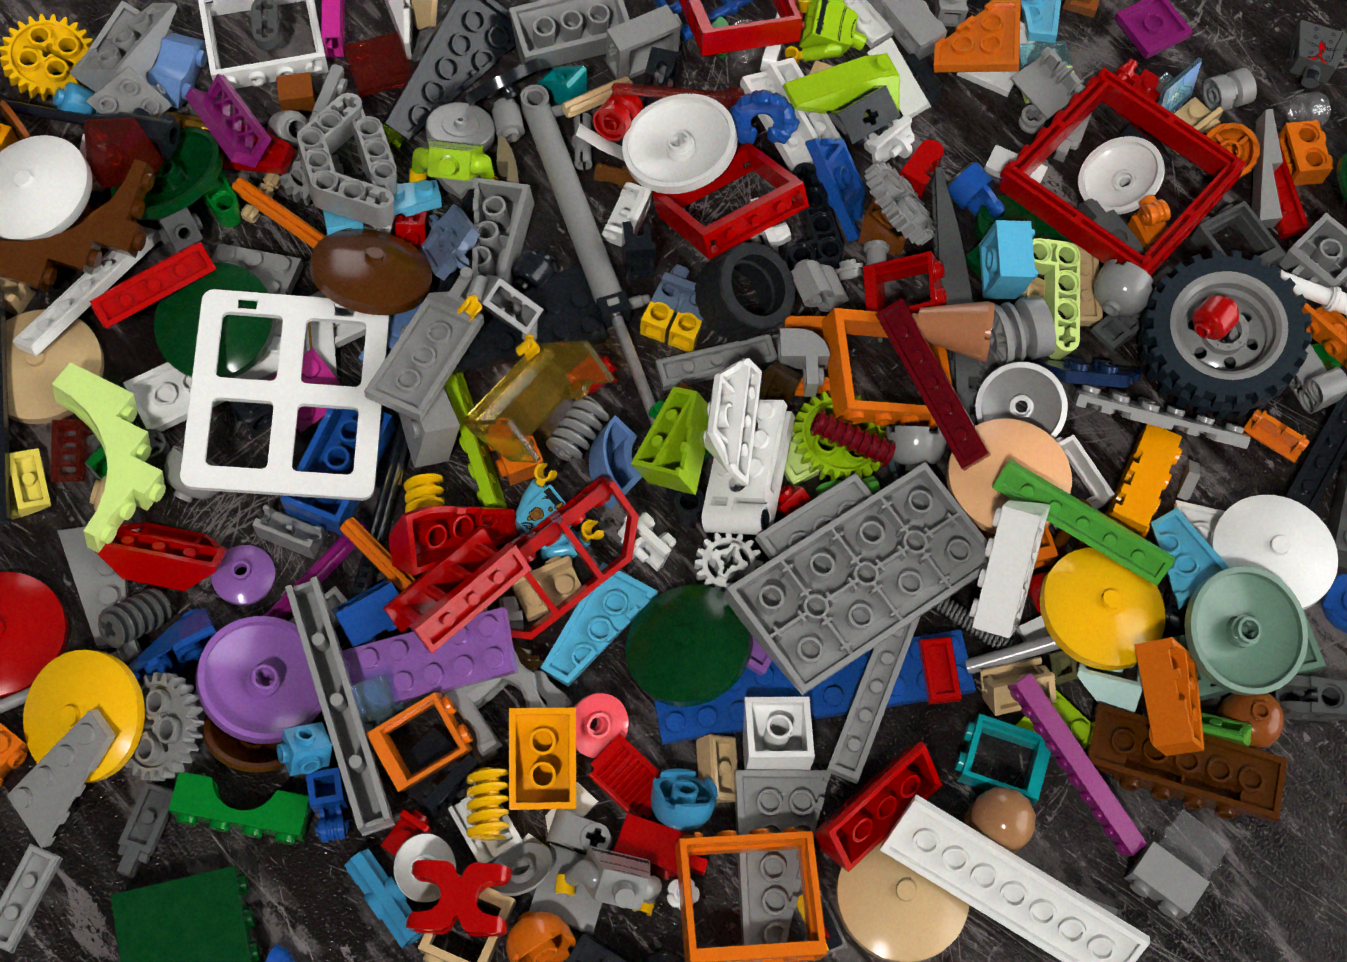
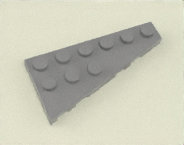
M1071 383L1068 391L1075 406L1086 408L1088 402L1092 408L1102 413L1111 415L1115 414L1117 410L1121 413L1122 417L1169 430H1172L1175 425L1177 426L1176 429L1186 434L1199 436L1200 433L1206 434V438L1244 449L1248 448L1251 439L1249 435L1243 432L1244 427L1228 422L1225 427L1214 424V418L1202 414H1197L1196 418L1184 415L1185 410L1170 405L1165 410L1156 405L1155 401L1139 397L1138 401L1131 400L1127 393L1110 388L1107 393L1101 391L1098 385Z
M735 770L734 795L737 835H748L754 829H769L770 833H783L782 830L788 827L814 832L820 811L822 810L825 799L824 795L831 773L826 772L827 770ZM798 850L737 853L742 946L786 943L801 886Z

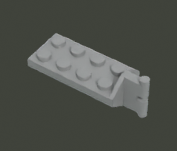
M470 267L461 269L460 276L450 291L434 292L427 295L364 390L366 398L415 420L422 421L484 324V317L480 312L472 321H469L470 317L465 311L461 314L457 312L458 307L466 299L473 280V271Z

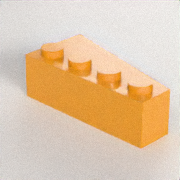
M1146 424L1137 439L1114 492L1115 495L1111 499L1105 513L1126 524L1127 529L1144 539L1149 531L1151 518L1160 505V494L1162 490L1166 489L1172 474L1169 473L1171 465L1175 466L1182 453V449L1179 448L1182 436L1165 428Z

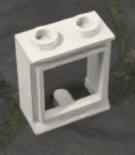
M1075 435L1063 439V437L1056 438V442L1063 449L1069 463L1092 495L1086 501L1097 510L1107 506L1115 494ZM1054 525L1056 532L1060 531V528Z

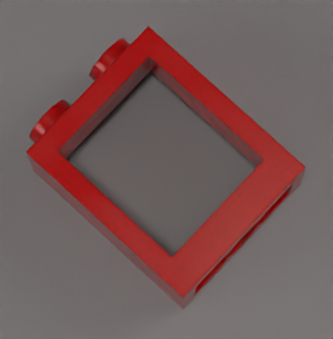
M932 251L863 266L866 311L880 312L886 308L885 282L929 273L931 301L907 306L911 314L919 313L920 307L947 305L946 291L941 284V279L945 278L944 266L941 260L938 261Z

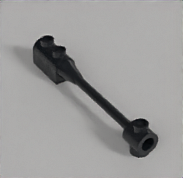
M0 99L4 100L14 113L89 126L94 130L110 136L115 151L169 161L180 141V126L175 117L169 113H161L159 118L150 117L144 109L135 108L132 113L118 112L88 115Z

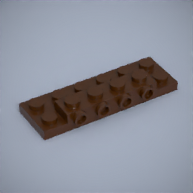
M1098 703L1095 707L1086 755L1097 770L1112 774V779L1119 781L1121 788L1129 791H1138L1139 787L1150 790L1151 796L1159 800L1167 801L1171 797L1183 800L1184 807L1193 810H1201L1203 807L1215 810L1214 814L1222 819H1234L1235 816L1239 817L1241 814L1273 823L1280 819L1288 758L1203 734L1204 751L1166 756L1157 750L1150 741L1148 717L1102 703Z

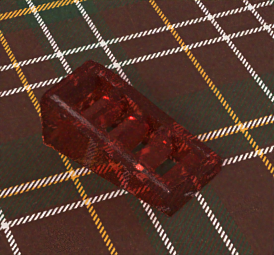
M52 420L51 482H84L89 427L82 420ZM65 431H76V437H64ZM76 443V449H63V444ZM62 455H75V461H62ZM61 467H75V473H60Z

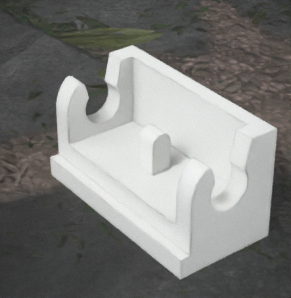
M631 182L625 183L624 189H622L615 208L601 234L602 240L622 247V222L631 221L633 234L637 236L652 204V191Z

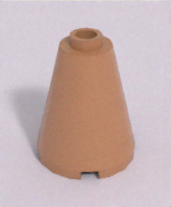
M985 301L920 307L919 313H912L927 342L971 359L986 362L991 341L990 334L993 328L995 303Z

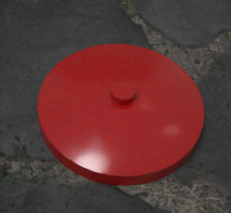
M0 572V699L31 687L41 670L49 662L64 654L68 641V619L58 597L40 580L16 572Z

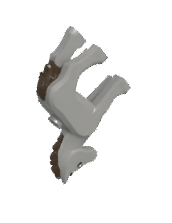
M514 642L513 646L518 673L441 693L443 697L445 695L449 696L457 710L453 714L454 717L469 730L473 738L472 754L474 759L479 762L480 768L498 757L496 749L501 747L502 744L478 709L492 700L507 685L515 686L521 691L525 699L526 708L573 707V703L567 695L556 688L543 671L537 670L543 665V662L539 659L540 656L532 655V650ZM541 697L547 702V707L541 700ZM421 698L401 703L400 707L402 710H405L419 702Z

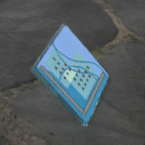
M1202 58L1196 59L1175 78L1168 73H1164L1158 78V81L1161 82L1155 88L1161 94L1158 104L1173 113L1192 96Z

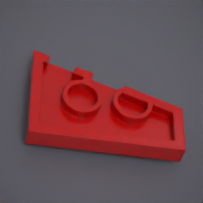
M243 123L241 132H245V124ZM267 133L272 140L255 168L230 161L224 151L222 168L285 175L296 151L290 143ZM257 135L254 136L253 149L259 140Z

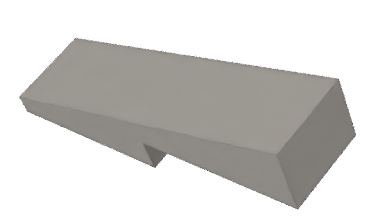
M1266 109L1256 120V137L1260 144V156L1253 172L1252 210L1266 228H1272L1282 219L1274 172L1283 163L1273 109Z

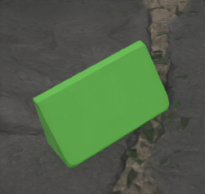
M1201 712L1203 734L1249 747L1252 734L1251 724Z

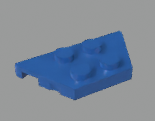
M819 138L807 140L805 145L816 167L817 178L824 185L828 194V203L835 210L848 242L859 239L860 232L856 228L855 222L858 219H862L865 187L844 139L833 140L832 138L819 140Z

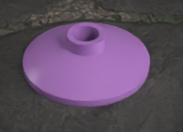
M238 545L226 550V555L216 572L211 575L214 590L220 598L230 604L243 606L260 601L270 592L275 581L276 571L271 557L264 550L252 545ZM241 567L247 568L244 575L236 574L237 569Z

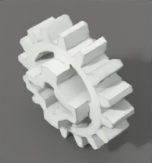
M718 532L714 533V542L705 539L703 542L705 549L698 548L696 556L699 559L695 560L694 568L700 571L697 572L696 579H705V586L717 588L725 592L727 587L734 584L728 582L736 579L740 580L763 565L762 561L757 560L761 552L760 550L752 551L754 541L751 539L744 543L742 541L743 534H739L737 538H732V534L726 533L725 538H721ZM740 552L745 555L748 562L742 559ZM733 557V565L729 569L727 568L726 573L723 574L724 565ZM709 568L715 571L716 578L711 574Z

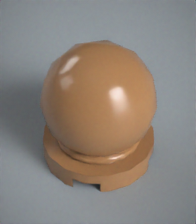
M996 787L984 791L970 804L963 816L964 824L1013 854L1030 841L1035 831L1036 814L1030 800L1019 791L1011 788Z

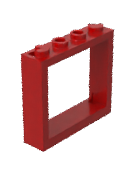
M678 0L701 56L800 41L801 29L805 27L802 21L803 13L798 11L796 0H772L780 18L712 28L701 0Z
M745 144L737 148L726 170L714 181L699 189L680 194L652 193L658 217L709 260L809 207L804 182L751 144ZM750 162V165L744 168L743 164ZM752 171L777 188L705 227L682 209ZM714 240L715 245L712 246V247H710V246H711V241Z

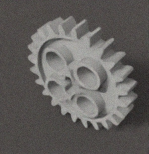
M877 160L868 167L864 175L867 179L866 184L871 188L869 192L876 198L874 202L882 208L881 212L886 215L889 223L898 232L901 231L905 239L909 238L911 243H916L918 246L932 239L935 235L934 230H936L932 225L934 221L929 217L930 212L925 209V203L918 198L919 194L914 191L909 181L903 175L900 176L896 168L892 169L890 164H885L883 160Z
M154 672L153 676L145 675L143 682H139L145 704V722L140 742L130 760L125 764V768H132V775L141 776L142 780L165 781L166 778H175V772L183 773V763H192L190 751L198 752L199 748L194 742L195 739L203 738V735L197 732V727L204 724V721L198 720L197 717L203 711V707L195 706L199 700V695L191 694L194 686L186 684V678L177 677V674Z

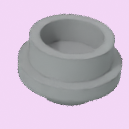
M856 259L839 262L840 268L835 269L840 281L863 275L861 270L863 263H857Z

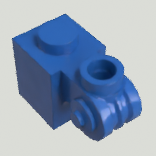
M339 767L306 774L309 805L314 813L320 816L318 825H315L316 834L318 833L322 843H327L330 840L346 839V833H348L350 824L349 820H346L343 815V809L348 808V801Z

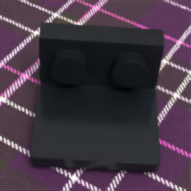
M431 728L403 757V760L411 775L453 751L456 747L436 728ZM470 754L459 757L451 764L407 789L405 792L435 819L468 785L467 776L473 773V770L480 768L479 762Z

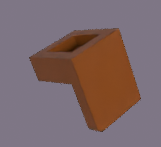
M310 72L276 77L281 111H301L304 114L313 112L316 97Z

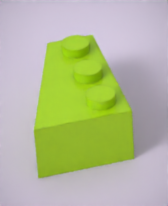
M673 386L634 456L631 465L648 483L696 495L706 451L703 436L705 430H707L708 403L698 391Z

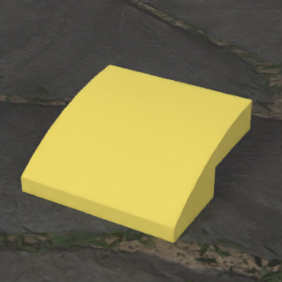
M39 448L9 453L11 519L24 517L50 507L51 502Z

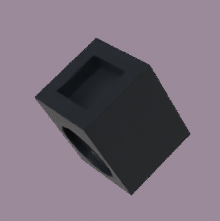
M230 402L236 418L254 439L272 426L273 406L271 404Z

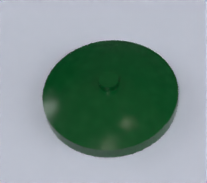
M193 127L180 128V141L169 161L130 154L121 163L113 177L111 184L112 197L125 181L136 159L146 162L154 170L153 174L155 175L152 189L146 192L143 201L145 209L139 220L166 217L188 207L210 189L223 167L224 155L222 148L210 132Z
M215 262L213 264L216 270L159 301L154 319L156 343L167 362L189 378H192L203 295L212 289L269 293L265 285L253 273L241 266ZM238 300L239 308L256 309L257 301ZM226 315L222 322L216 375L219 377L235 378L251 369L263 357L271 344L276 327V318Z
M705 585L680 586L658 595L638 613L627 635L625 653L632 677L648 696L670 706H697L720 697L740 679L751 657L753 638L723 598L725 592Z

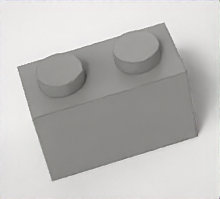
M1154 841L1144 847L1124 877L1125 880L1131 883L1130 888L1135 893L1145 898L1150 897L1159 904L1158 908L1162 913L1171 918L1177 917L1178 919L1190 914L1210 883Z

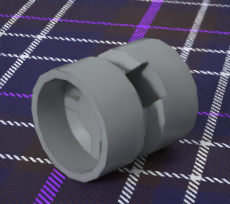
M1240 68L1230 71L1226 75L1221 74L1208 78L1204 81L1202 89L1205 104L1211 112L1218 107L1227 111L1232 109L1233 106L1239 107L1252 103L1257 95L1255 79L1247 68Z

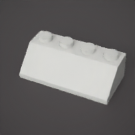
M1008 500L1002 508L996 509L992 526L997 527L995 538L989 539L985 551V556L989 557L987 569L982 568L977 586L982 588L980 598L974 599L970 611V616L974 617L972 628L1010 639L1019 626L1051 505Z

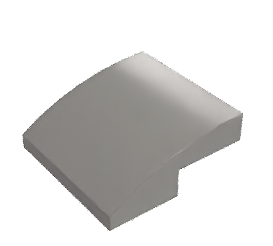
M551 844L549 850L553 857V867L548 877L536 887L529 911L552 912L564 919L569 928L593 935L603 902L594 900L581 882L575 887V896H567V894L563 893L554 894L556 875L565 874L577 862L584 860L585 855Z

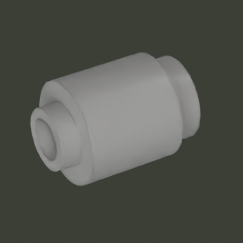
M505 98L498 99L492 109L497 137L504 136L509 143L515 142L525 133L520 106L513 98L509 100Z

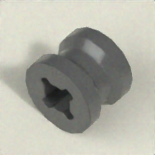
M147 429L145 431H148L152 450L155 448H159V450L150 453L145 462L152 466L163 465L169 451H171L170 445L160 431Z

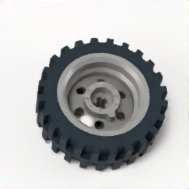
M1221 250L1211 251L1208 259L1204 260L1201 254L1192 256L1186 266L1180 262L1173 267L1169 276L1164 275L1159 281L1156 291H1153L1139 324L1141 331L1138 335V346L1143 347L1139 357L1142 365L1149 364L1150 370L1147 373V377L1151 383L1158 380L1162 385L1159 392L1165 398L1169 394L1176 397L1178 401L1175 405L1181 409H1184L1185 405L1188 404L1196 408L1195 415H1205L1207 411L1215 412V419H1225L1229 412H1235L1236 417L1246 416L1252 408L1261 410L1265 408L1271 399L1274 401L1282 394L1307 358L1308 352H1306V348L1311 343L1312 333L1306 332V329L1312 320L1310 313L1303 314L1302 312L1306 300L1303 294L1295 296L1292 290L1296 284L1291 278L1284 281L1278 276L1281 270L1279 267L1273 264L1269 269L1261 265L1260 263L1263 258L1256 255L1251 260L1241 258V251L1233 250L1230 257H1222ZM1212 295L1230 297L1235 301L1239 309L1238 324L1221 342L1202 338L1195 330L1188 328V323H1191L1194 327L1192 321L1193 312ZM1242 313L1249 315L1251 320L1247 322ZM1256 343V350H1250L1247 347L1249 344ZM1206 352V356L1202 359H1197L1194 355L1195 353ZM1224 360L1232 367V369H1228L1225 367Z

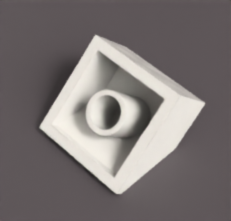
M809 697L744 698V770L811 769L815 754Z

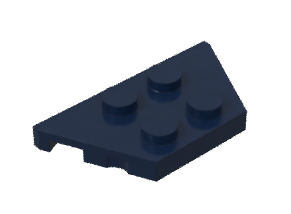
M1064 357V361L1027 359V362L1045 367L1059 381L1064 383L1126 388L1134 384L1135 380L1140 381L1142 368L1115 366L1112 365V361L1094 359L1093 364L1083 363L1082 359L1077 357Z

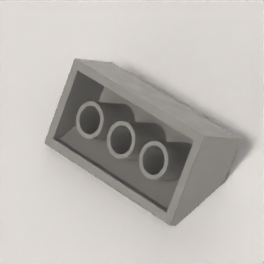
M540 0L509 8L521 63L523 64L538 58L543 69L606 54L607 29L630 20L623 0Z

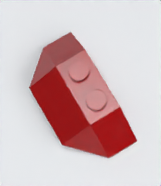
M148 522L121 524L113 541L110 544H105L99 553H95L122 579L186 591L216 572L226 555V548L220 546L207 534Z

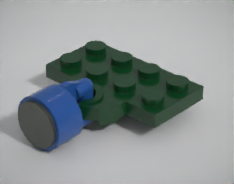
M978 162L968 164L947 185L950 198L961 210L968 208L976 217L973 229L980 241L996 220L1031 221L1032 229L1035 230L1033 240L1042 238L1072 242L1006 195L996 196L990 188L994 179ZM977 245L965 256V260L970 269L981 279L979 245ZM1034 253V258L1038 260L1037 255Z

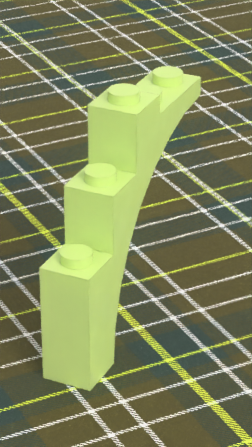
M70 362L52 383L55 400L58 404L75 413L92 430L102 445L107 458L108 469L105 490L95 514L83 530L87 547L99 553L105 544H110L117 534V529L124 520H129L133 516L136 506L148 511L154 502L161 500L166 486L163 471L145 462L152 450L148 431L131 424L138 412L134 393Z

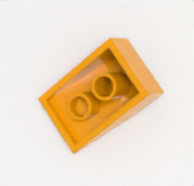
M576 707L509 708V810L576 809Z

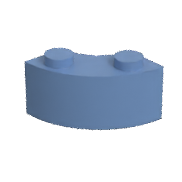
M176 33L162 38L157 61L148 72L147 82L154 86L159 84L164 88L165 94L163 97L172 104L171 107L179 108L188 101L185 95L190 87L194 88L201 67H205L208 55L205 50L206 44L204 40Z
M616 415L604 426L593 441L589 454V471L592 482L599 476L613 480L625 496L642 478L639 472L631 465L633 460L632 445L638 436ZM612 493L609 494L611 498L605 503L609 509L618 503Z

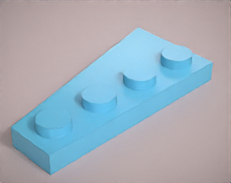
M437 180L397 183V192L394 195L395 215L402 213L407 217L442 207ZM323 210L327 236L347 228L364 229L363 224L365 223Z
M602 562L599 567L600 571L607 567L608 564ZM621 571L616 572L578 603L543 665L540 667V671L569 687L636 618L638 613L658 595V591Z

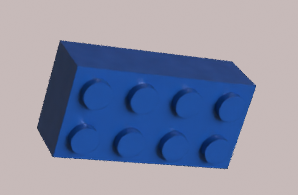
M328 408L296 471L351 474L354 469L358 412L348 409ZM382 411L377 467L396 430L392 415ZM282 496L281 503L286 514L314 525H320L326 530L342 535L340 526L345 520L353 517L360 500Z

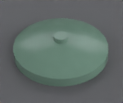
M1251 566L1231 567L1207 577L1196 588L1189 600L1184 624L1187 646L1197 667L1216 686L1238 695H1260L1280 689L1298 673L1308 648L1307 620L1296 595L1277 576L1266 570Z

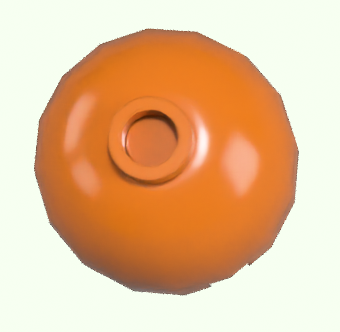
M1233 122L1224 123L1211 129L1206 135L1247 163L1240 178L1250 173L1256 166L1260 156V144L1255 133L1247 126Z
M528 911L518 917L517 922L509 931L506 939V952L510 962H563L570 956L568 948L571 945L575 948L576 940L567 923L558 915L546 911Z

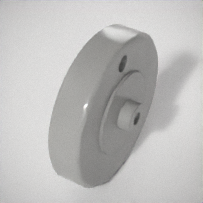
M462 102L448 103L437 107L429 114L426 120L427 141L428 139L482 144L484 153L494 142L495 123L489 113L476 105L469 106L468 103Z

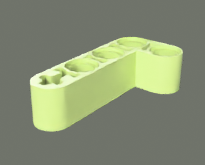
M1036 238L1033 240V251L1038 257V260L1034 258L1035 270H1038V274L1044 275V301L1047 303L1052 314L1056 333V347L1054 353L1049 357L1060 360L1074 351L1080 342L1081 256L1078 247L1073 243ZM1059 255L1065 259L1066 263L1060 260ZM1058 283H1061L1066 291H1063ZM1058 310L1065 315V319L1060 317Z

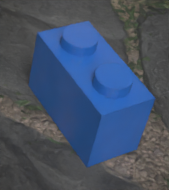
M389 579L383 580L331 609L352 647L374 642L377 639L376 634L385 629L388 632L397 629L383 610L385 605L399 595Z

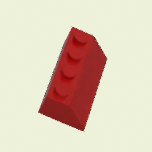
M920 741L907 746L813 832L822 851L847 872L854 868L886 838L915 794L927 800L942 786L926 745Z

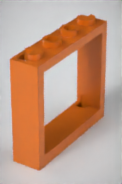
M834 308L821 321L824 341L830 352L827 367L834 419L842 418L843 421H851L852 424H860L862 422L874 423L876 426H887L889 424L930 427V430L938 427L926 405L855 400L846 334L888 338L875 315L878 312ZM928 342L952 384L947 350Z
M788 827L782 830L783 833H770L769 829H754L748 835H737L736 831L727 830L718 832L713 837H703V833L695 832L693 835H683V838H679L675 845L685 962H801L821 960L827 955L813 831H802V829ZM798 850L808 941L697 949L689 856Z

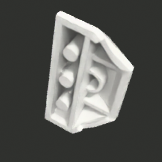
M749 358L742 359L715 374L711 401L707 406V430H705L703 436L704 447L743 486L749 484L762 371Z

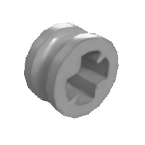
M1028 105L1022 110L1019 126L1026 133L1034 134L1043 128L1046 118L1034 105ZM1028 117H1029L1030 119H1032V118L1035 117V118H1037V121H1036V120L1029 121V120H1028Z

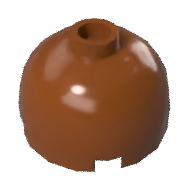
M1231 693L1222 701V704L1216 711V716L1251 724L1252 734L1249 747L1260 751L1267 749L1276 742L1284 728L1283 710L1280 703L1270 693L1253 696Z

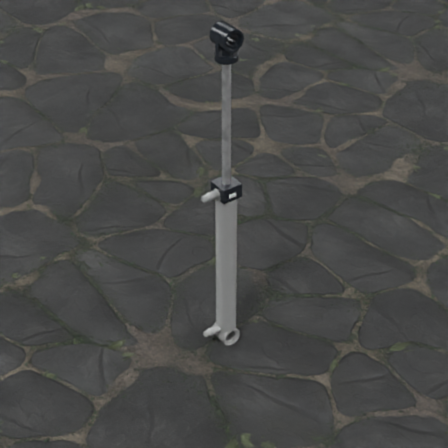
M529 85L522 90L520 95L522 117L529 126L605 329L615 328L652 425L655 419L649 416V410L656 402L625 324L631 322V310L650 303L651 298L648 294L627 298L625 290H621L555 118L565 115L561 110L563 104L551 107L548 91L541 85ZM697 487L696 495L666 488L676 521L687 526L698 523L702 518L705 501L701 490ZM684 502H692L693 504H695L696 508H694L693 510L684 509L681 506V504Z

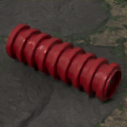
M820 410L815 415L810 427V435L816 436L817 434L819 439L824 440L826 438L828 443L833 444L835 442L837 447L841 448L844 446L846 451L850 452L853 450L855 455L862 454L864 459L871 458V462H880L882 467L890 463L895 453L896 446L894 441L888 443L885 437L879 439L878 434L873 433L870 435L867 429L861 431L858 425L852 427L851 422L843 423L842 418L834 419L833 414L827 416L824 410Z

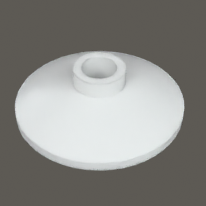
M433 834L415 835L406 840L396 854L394 861L395 880L401 892L411 900L432 902L440 898V889L435 884L415 879L411 873L412 864L417 860H445L453 864L456 869L455 857L449 845L440 837Z

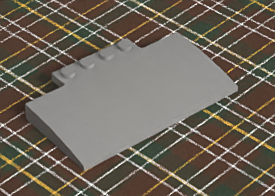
M926 462L872 495L855 473L757 534L755 540L770 561L727 587L723 598L781 672L801 695H804L977 579L982 568L987 569L989 557L985 556L988 541Z

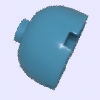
M675 768L662 771L660 778H654L651 788V808L654 815L665 826L679 831L694 830L703 826L710 819L718 797L717 787L712 780L706 776L704 781L696 778V772L689 769Z

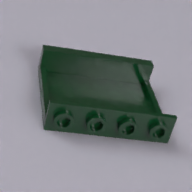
M231 866L110 895L120 962L261 961L258 941H252L250 928L255 927L253 910L251 906L246 907L244 894L249 893L246 873H241L239 868Z

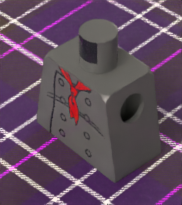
M1300 20L1290 40L1289 70L1293 74L1303 76L1301 84L1304 87L1315 88L1318 86L1319 81L1323 83L1329 81L1347 48V33Z

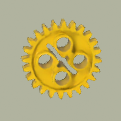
M40 14L39 21L36 22L29 16V24L25 25L18 21L19 30L9 28L10 37L2 38L4 46L0 47L2 56L0 57L1 66L3 67L5 77H9L11 86L18 84L20 93L29 89L30 98L33 99L39 93L41 94L42 101H45L48 95L54 97L58 88L63 89L67 83L74 82L86 86L70 73L93 43V39L88 38L86 29L79 31L77 22L69 26L67 17L58 22L55 14H52L50 20H45L44 15ZM29 62L34 63L32 65H24ZM56 72L62 73V74H60V75H52L53 73H56Z

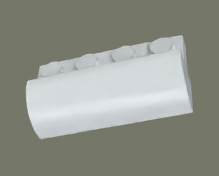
M789 58L769 63L766 71L743 76L740 86L745 94H751L755 90L777 92L791 104L782 86L786 82L804 77V74L795 59ZM794 109L795 116L800 122L797 130L791 134V138L785 144L774 143L790 172H793L794 168L803 162L814 165L805 145L807 140L819 138V140L832 138L833 140L842 139L827 113L821 114ZM759 114L758 117L768 132V128L773 126V120L766 114Z

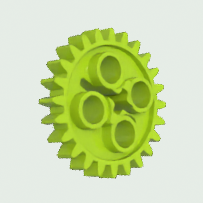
M824 391L819 399L812 397L809 404H803L801 412H798L795 417L796 422L792 430L795 434L791 442L799 444L794 451L795 454H804L800 463L806 464L810 462L809 473L818 469L821 471L820 480L824 479L826 475H830L831 481L837 480L838 477L844 481L855 473L861 479L862 476L867 478L871 476L873 471H878L880 462L873 463L871 458L864 459L862 454L854 457L845 450L844 446L839 448L835 442L830 444L826 438L821 440L817 434L816 436L810 435L812 421L820 410L826 411L827 416L829 414L834 415L832 397L830 398ZM858 395L855 400H861V396ZM867 422L855 424L860 426L861 431L867 429L870 435L876 433L879 439L881 437L886 438V431H882L884 426H876L874 423ZM819 444L828 447L829 451L822 449Z

